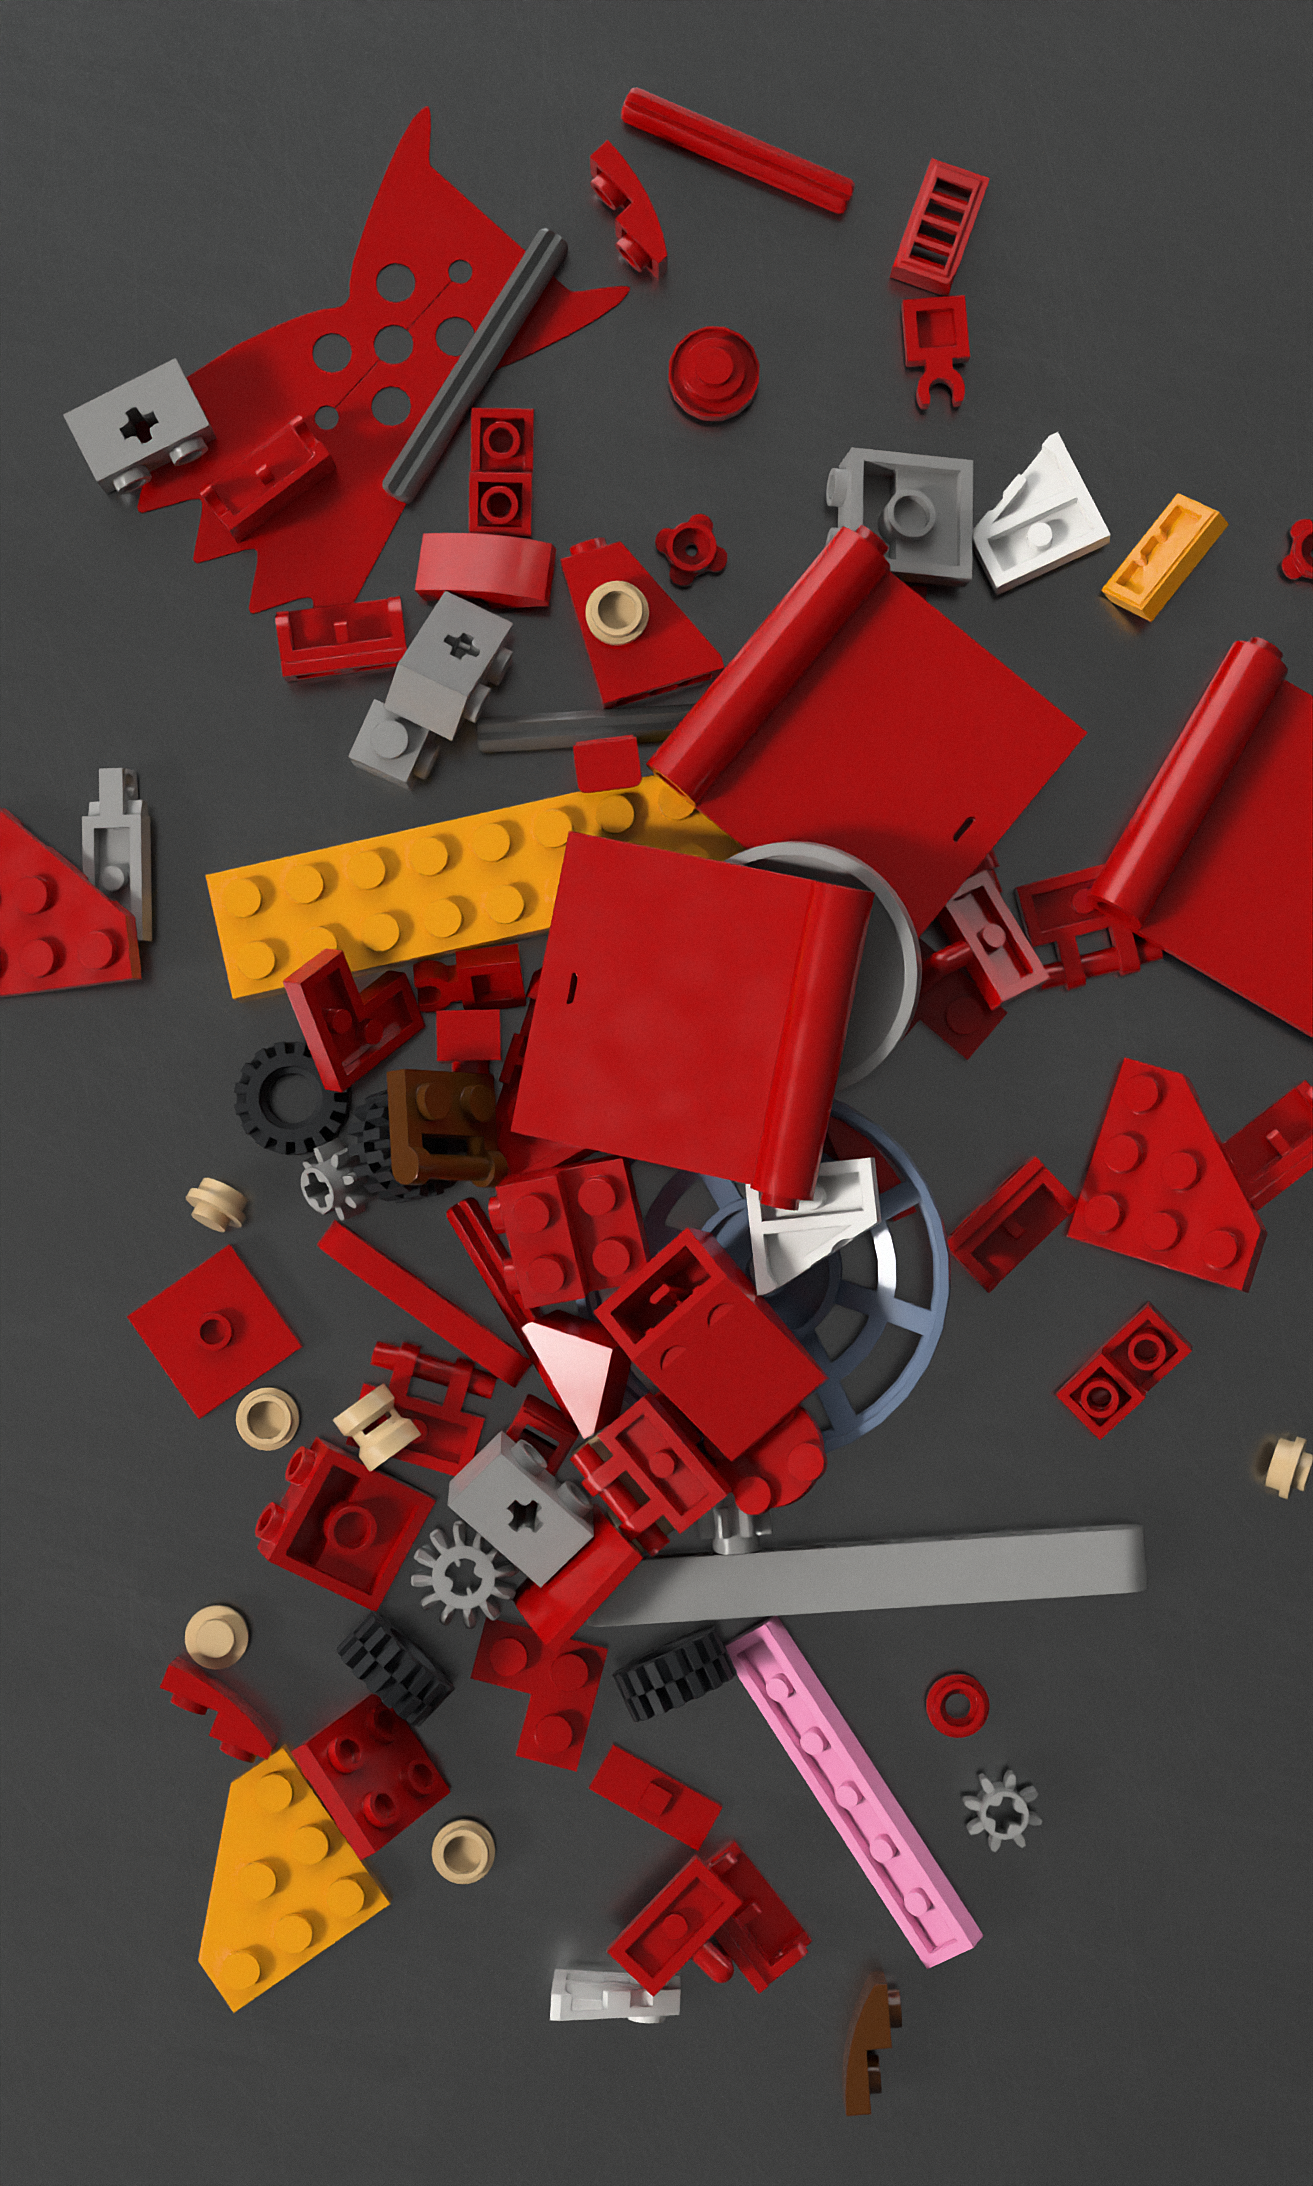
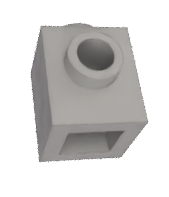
M374 699L348 757L354 766L411 791L417 777L426 780L432 770L440 750V745L434 743L437 734L383 708L385 703Z

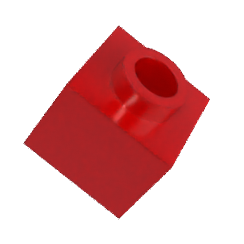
M500 1009L436 1011L437 1061L439 1063L452 1064V1072L490 1074L489 1063H503V1013Z

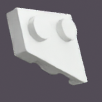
M1058 432L1050 435L1042 444L1041 452L1022 475L1018 474L1003 492V498L993 510L988 511L973 529L972 548L996 595L1110 543L1111 534Z
M875 1158L820 1163L813 1201L800 1200L798 1211L761 1204L762 1192L751 1189L750 1184H745L757 1295L773 1293L882 1222Z
M555 1969L551 1993L550 2020L628 2018L639 2023L665 2022L666 2016L679 2015L680 1976H673L653 1997L629 1973Z

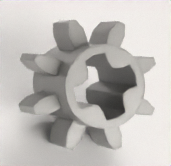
M339 1138L314 1148L315 1156L303 1161V1166L306 1170H304L301 1176V1189L309 1205L323 1215L336 1210L341 1221L366 1211L365 1204L376 1199L378 1195L376 1192L370 1193L364 1187L370 1178L369 1175L357 1177L352 1168L361 1163L359 1155L349 1157L348 1148L344 1149Z
M729 1493L697 1520L698 1538H712L713 1554L717 1555L760 1551L759 1535L773 1534L771 1508L762 1515L746 1514L738 1508L732 1493Z
M1009 1769L1004 1774L1003 1782L991 1783L986 1775L980 1774L979 1780L983 1789L978 1796H963L962 1799L964 1805L971 1810H975L978 1815L966 1826L970 1835L978 1834L986 1829L989 1833V1847L994 1852L1000 1847L1002 1839L1013 1838L1018 1846L1021 1848L1025 1847V1839L1021 1833L1025 1830L1027 1824L1033 1826L1042 1824L1040 1816L1033 1811H1029L1026 1805L1034 1801L1039 1795L1034 1786H1030L1018 1792L1015 1788L1016 1776ZM1003 1797H1009L1010 1803L1017 1812L1015 1816L1005 1815L1001 1824H996L992 1814L987 1810L988 1806H999Z

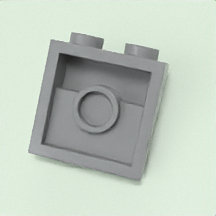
M852 447L840 463L839 469H831L827 481L826 499L828 506L838 507V528H830L826 545L841 527L844 526L855 531L859 525H863L880 537L889 547V551L884 557L890 563V572L901 581L965 588L972 580L973 460Z

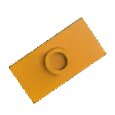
M1178 493L1101 591L1112 603L1152 622L1228 527L1229 523L1219 511Z

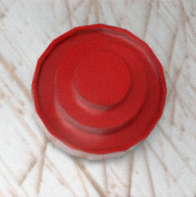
M706 326L690 332L676 345L669 360L668 384L674 400L687 414L703 421H723L737 416L751 404L759 386L760 364L753 346L741 334L726 327Z

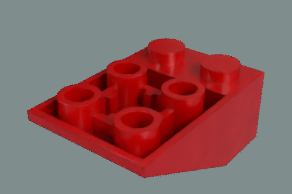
M689 1227L684 1229L593 1311L631 1361L731 1462L738 1460L829 1379L764 1297L757 1295L755 1286L711 1232Z

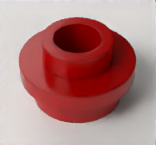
M955 1673L946 1675L937 1680L928 1692L926 1711L929 1720L939 1732L953 1738L970 1736L982 1728L989 1715L990 1703L984 1687L976 1679L966 1674ZM953 1694H963L969 1700L967 1711L960 1716H953L946 1711V1701Z

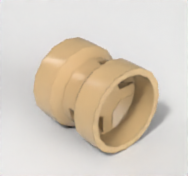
M385 1383L378 1386L333 1419L344 1436L353 1437L360 1447L359 1458L369 1471L375 1469L421 1435L411 1419L402 1418L394 1408L395 1397ZM385 1414L388 1419L365 1435L362 1430Z

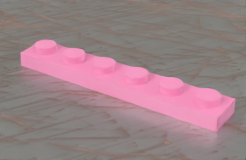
M773 1616L731 1639L725 1644V1647L739 1679L926 1969L974 1948L983 1938V1933L779 1617Z

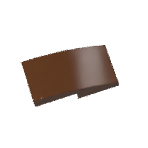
M875 1971L869 1974L859 1994L849 2024L842 2073L843 2104L846 2116L871 2114L870 2094H882L879 2055H867V2050L892 2048L891 2029L902 2028L899 1989H887V1982L883 1971Z

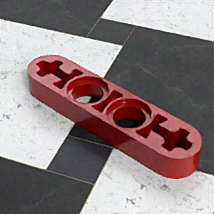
M334 1219L316 1244L338 1263L508 1385L516 1388L534 1363L520 1350L340 1221Z

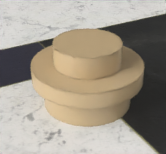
M611 581L604 583L593 591L587 601L586 621L588 627L596 638L606 644L625 645L631 643L644 632L648 624L649 607L647 600L637 587L628 582Z
M203 1178L198 1189L191 1188L186 1196V1200L195 1207L191 1214L192 1217L213 1230L225 1232L228 1225L240 1228L246 1220L243 1210L248 1203L247 1198L220 1181Z
M264 1387L249 1393L241 1401L236 1413L237 1429L243 1440L250 1446L265 1451L276 1450L289 1443L295 1436L300 1422L299 1410L292 1397L286 1392L273 1387Z
M1297 1437L1295 1442L1280 1438L1277 1443L1265 1486L1279 1490V1497L1289 1500L1293 1489L1306 1490L1313 1469V1455L1305 1452L1307 1439Z
M212 1605L198 1611L189 1621L185 1631V1644L188 1653L195 1662L209 1669H223L236 1663L245 1653L249 1641L248 1627L243 1617L234 1609L223 1605Z
M468 1819L455 1820L446 1824L436 1835L432 1846V1859L437 1871L445 1879L456 1884H470L480 1880L489 1872L495 1858V1844L489 1831L480 1823Z

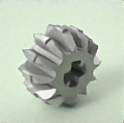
M456 1520L453 1526L454 1543L451 1544L445 1533L439 1528L430 1533L431 1541L441 1553L440 1555L423 1548H419L414 1555L415 1560L420 1564L433 1568V1570L413 1574L411 1584L416 1587L433 1585L434 1590L426 1594L419 1603L423 1610L432 1608L440 1600L447 1604L440 1615V1624L448 1626L457 1608L463 1609L465 1628L473 1629L477 1624L475 1607L478 1605L492 1621L500 1616L499 1607L490 1594L503 1600H513L516 1590L512 1586L498 1581L497 1578L514 1576L518 1574L519 1568L511 1561L497 1564L496 1559L503 1554L494 1546L488 1549L483 1545L486 1539L478 1532H476L474 1541L467 1540L465 1521ZM464 1558L476 1563L474 1574L482 1578L479 1586L475 1587L474 1583L470 1582L466 1590L459 1589L454 1585L456 1575L448 1570L449 1564L453 1561L457 1567H460Z

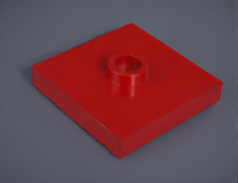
M233 1244L227 1245L127 1316L198 1419L206 1416L304 1346Z

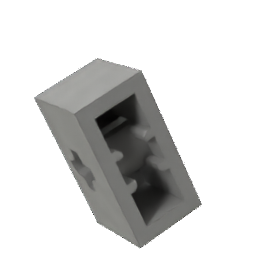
M176 358L63 414L97 483L106 494L117 490L118 494H126L144 486L152 479L151 471L171 461L175 466H181L196 460L207 452L208 447L206 444L217 438ZM146 421L150 427L152 439L142 444L136 437L137 430L135 425Z
M445 591L399 661L383 708L452 741L465 719L474 723L478 720L491 692V688L486 686L487 683L490 682L498 686L502 681L514 654L513 651L505 648L513 623Z
M501 1430L449 1482L447 1506L541 1588L594 1536L593 1505L588 1496L577 1485L570 1481H565L561 1484L545 1469L547 1467L546 1461L531 1444L522 1439L515 1443ZM515 1500L522 1504L519 1508L514 1507ZM533 1500L537 1502L536 1509L529 1505Z

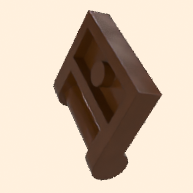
M399 1069L386 1072L391 1166L393 1176L397 1182L403 1185H422L428 1179L471 1181L477 1187L495 1188L507 1176V1160L498 1151L493 1074ZM422 1137L466 1139L467 1155L429 1154L422 1146Z

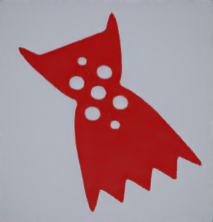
M429 106L421 109L412 119L386 170L353 260L349 284L350 297L347 302L340 307L320 309L278 324L235 345L186 377L217 438L206 444L208 447L207 452L196 460L181 466H175L171 461L151 471L152 479L142 486L137 506L138 511L141 513L192 499H200L202 501V513L193 556L194 562L200 563L243 550L255 549L257 551V566L249 603L250 613L255 614L300 598L309 597L313 600V608L355 602L406 506V503L393 498L383 489V480L461 356H452L444 353L437 345L436 331L439 325L446 319L458 317L468 321L475 333L526 252L430 165L431 113ZM465 260L472 267V276L467 282L456 283L449 277V267L454 261ZM394 263L403 264L408 267L415 278V288L411 296L400 302H391L384 299L376 286L377 276L381 269ZM553 276L495 370L525 358L597 320L617 306L628 294L630 287L613 286L584 291H570ZM391 325L401 326L406 329L413 340V349L410 356L397 364H390L381 360L374 348V341L378 332L384 327ZM330 333L339 334L346 338L352 350L351 360L348 365L336 372H327L319 368L314 362L312 355L313 346L316 341L323 335ZM386 387H397L403 390L411 403L410 413L406 420L393 426L384 425L379 422L373 415L371 408L372 400L376 393ZM323 406H331L338 412V422L331 429H322L315 422V413ZM299 414L317 441H321L331 454L337 469L237 543L202 498L198 490L207 483L210 484L288 425L289 421ZM146 421L135 425L137 430L136 437L142 444L152 439L150 427Z

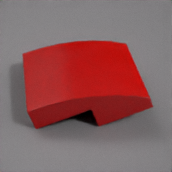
M596 1503L592 1509L594 1536L541 1588L527 1577L516 1589L513 1602L521 1615L546 1646L555 1654L643 1559L639 1548L625 1537L616 1527L609 1514Z

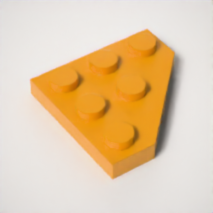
M286 1744L274 1751L268 1760H261L231 1782L198 1961L233 2013L389 1906L392 1901L365 1859L360 1861L344 1834H341L335 1824V1820L310 1781H307L301 1767Z

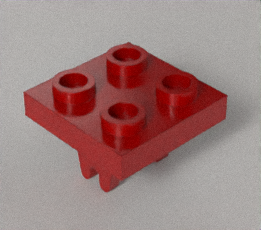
M372 1692L291 1751L301 1767L305 1778L312 1784L335 1820L341 1834H344L360 1861L376 1853L451 1793L407 1722L399 1717L393 1708L389 1709L382 1703L381 1698Z

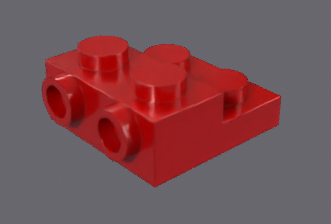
M612 1155L508 1175L495 1187L497 1196L489 1198L488 1210L492 1228L497 1235L506 1233L512 1256L504 1258L503 1261L505 1284L511 1295L521 1294L524 1309L583 1299L591 1291L622 1286L652 1259L628 1157Z
M316 1436L310 1449L301 1446L291 1457L285 1473V1479L291 1485L280 1505L271 1502L261 1513L255 1528V1536L261 1539L257 1549L267 1561L377 1612L436 1500L429 1494L376 1468L369 1471L359 1457Z

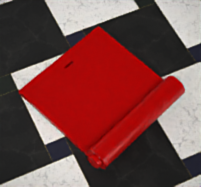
M859 525L855 531L843 526L662 743L646 765L659 779L745 850L776 842L802 841L824 844L840 849L860 859L880 874L895 890L905 905L919 938L1088 732L890 572V563L884 557L889 551V547L880 537L863 525Z
M1252 637L1249 642H1233L1087 894V901L1103 915L1313 1038V696L1285 680L1288 668L1281 661L1283 653L1279 648L1264 639Z
M569 831L510 1132L750 1184L751 1189L762 1192L761 1204L798 1211L800 1200L813 1201L875 892Z

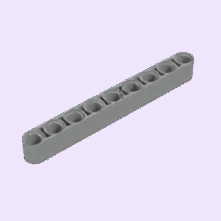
M1135 1524L760 1547V1551L728 1555L713 1554V1551L655 1554L653 1557L642 1555L643 1559L586 1621L588 1626H623L1141 1592L1148 1589L1144 1526Z

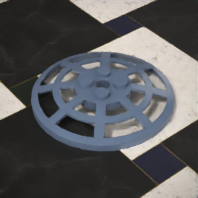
M833 1099L830 1117L842 1121L868 1138L894 1163L905 1181L879 1195L882 1222L870 1229L878 1258L877 1290L842 1279L843 1268L839 1249L773 1293L762 1295L829 1377L814 1392L818 1393L833 1428L821 1432L825 1453L854 1442L881 1424L911 1394L933 1359L945 1329L951 1296L950 1248L944 1220L928 1182L909 1154L879 1124L850 1105ZM822 1153L821 1163L836 1161L826 1153ZM628 1158L630 1167L637 1159ZM680 1169L661 1189L649 1208L645 1220L643 1219L651 1257L656 1256L658 1250L661 1251L683 1231L666 1226L667 1217L679 1198L697 1180L702 1178L720 1210L705 1223L701 1230L712 1233L756 1288V1282L752 1279L749 1269L753 1253L747 1197H742L732 1180ZM917 1203L926 1222L933 1254V1293L930 1310L895 1297L897 1287V1256L892 1233L886 1220ZM599 1290L591 1291L586 1298L576 1300L579 1317L602 1324L593 1313L602 1304ZM834 1304L869 1315L866 1325L855 1342L838 1359L831 1362L814 1328L827 1317ZM887 1322L921 1334L922 1336L914 1355L897 1381L873 1405L856 1415L840 1380L849 1375L870 1354L883 1334ZM630 1369L623 1400L631 1407L647 1394L649 1390L637 1379ZM703 1437L695 1445L702 1453L708 1454L704 1446Z

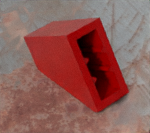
M604 537L586 540L569 548L571 556L560 559L562 573L603 709H617L714 680L725 669L720 653L621 541L607 545ZM607 582H628L637 587L647 600L649 607L648 624L644 632L631 643L625 645L606 644L596 638L588 627L586 621L587 601L596 588Z

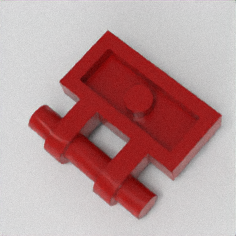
M1105 863L1014 888L1026 937L1032 948L1054 943L1058 961L1043 965L1050 979L1040 986L1041 991L1063 985L1067 991L1086 986V979L1119 971L1121 976L1140 972L1141 965L1163 959L1161 948L1144 938L1135 941L1131 930L1103 915L1087 901V894ZM1105 929L1109 930L1112 947L1080 955L1075 937Z
M377 1340L370 1364L393 1371L388 1389L395 1397L394 1408L402 1418L411 1419L421 1433L419 1437L395 1453L391 1458L456 1476L475 1457L486 1417L462 1411L466 1395L470 1393L491 1400L498 1377L494 1374L474 1369L476 1362L457 1357L456 1362L453 1363L420 1353L421 1346L403 1341L401 1347ZM413 1377L448 1387L443 1405L408 1395ZM366 1382L363 1383L359 1400L378 1386ZM384 1414L362 1431L367 1435L388 1418ZM348 1436L346 1445L360 1448L354 1438Z
M650 1391L597 1435L613 1454L612 1457L604 1462L592 1446L587 1443L569 1459L585 1478L581 1484L592 1497L599 1494L622 1522L618 1526L620 1531L630 1542L636 1539L651 1557L671 1541L655 1523L662 1515L681 1534L733 1490ZM624 1471L630 1474L650 1498L644 1505L641 1506L619 1480L618 1476Z

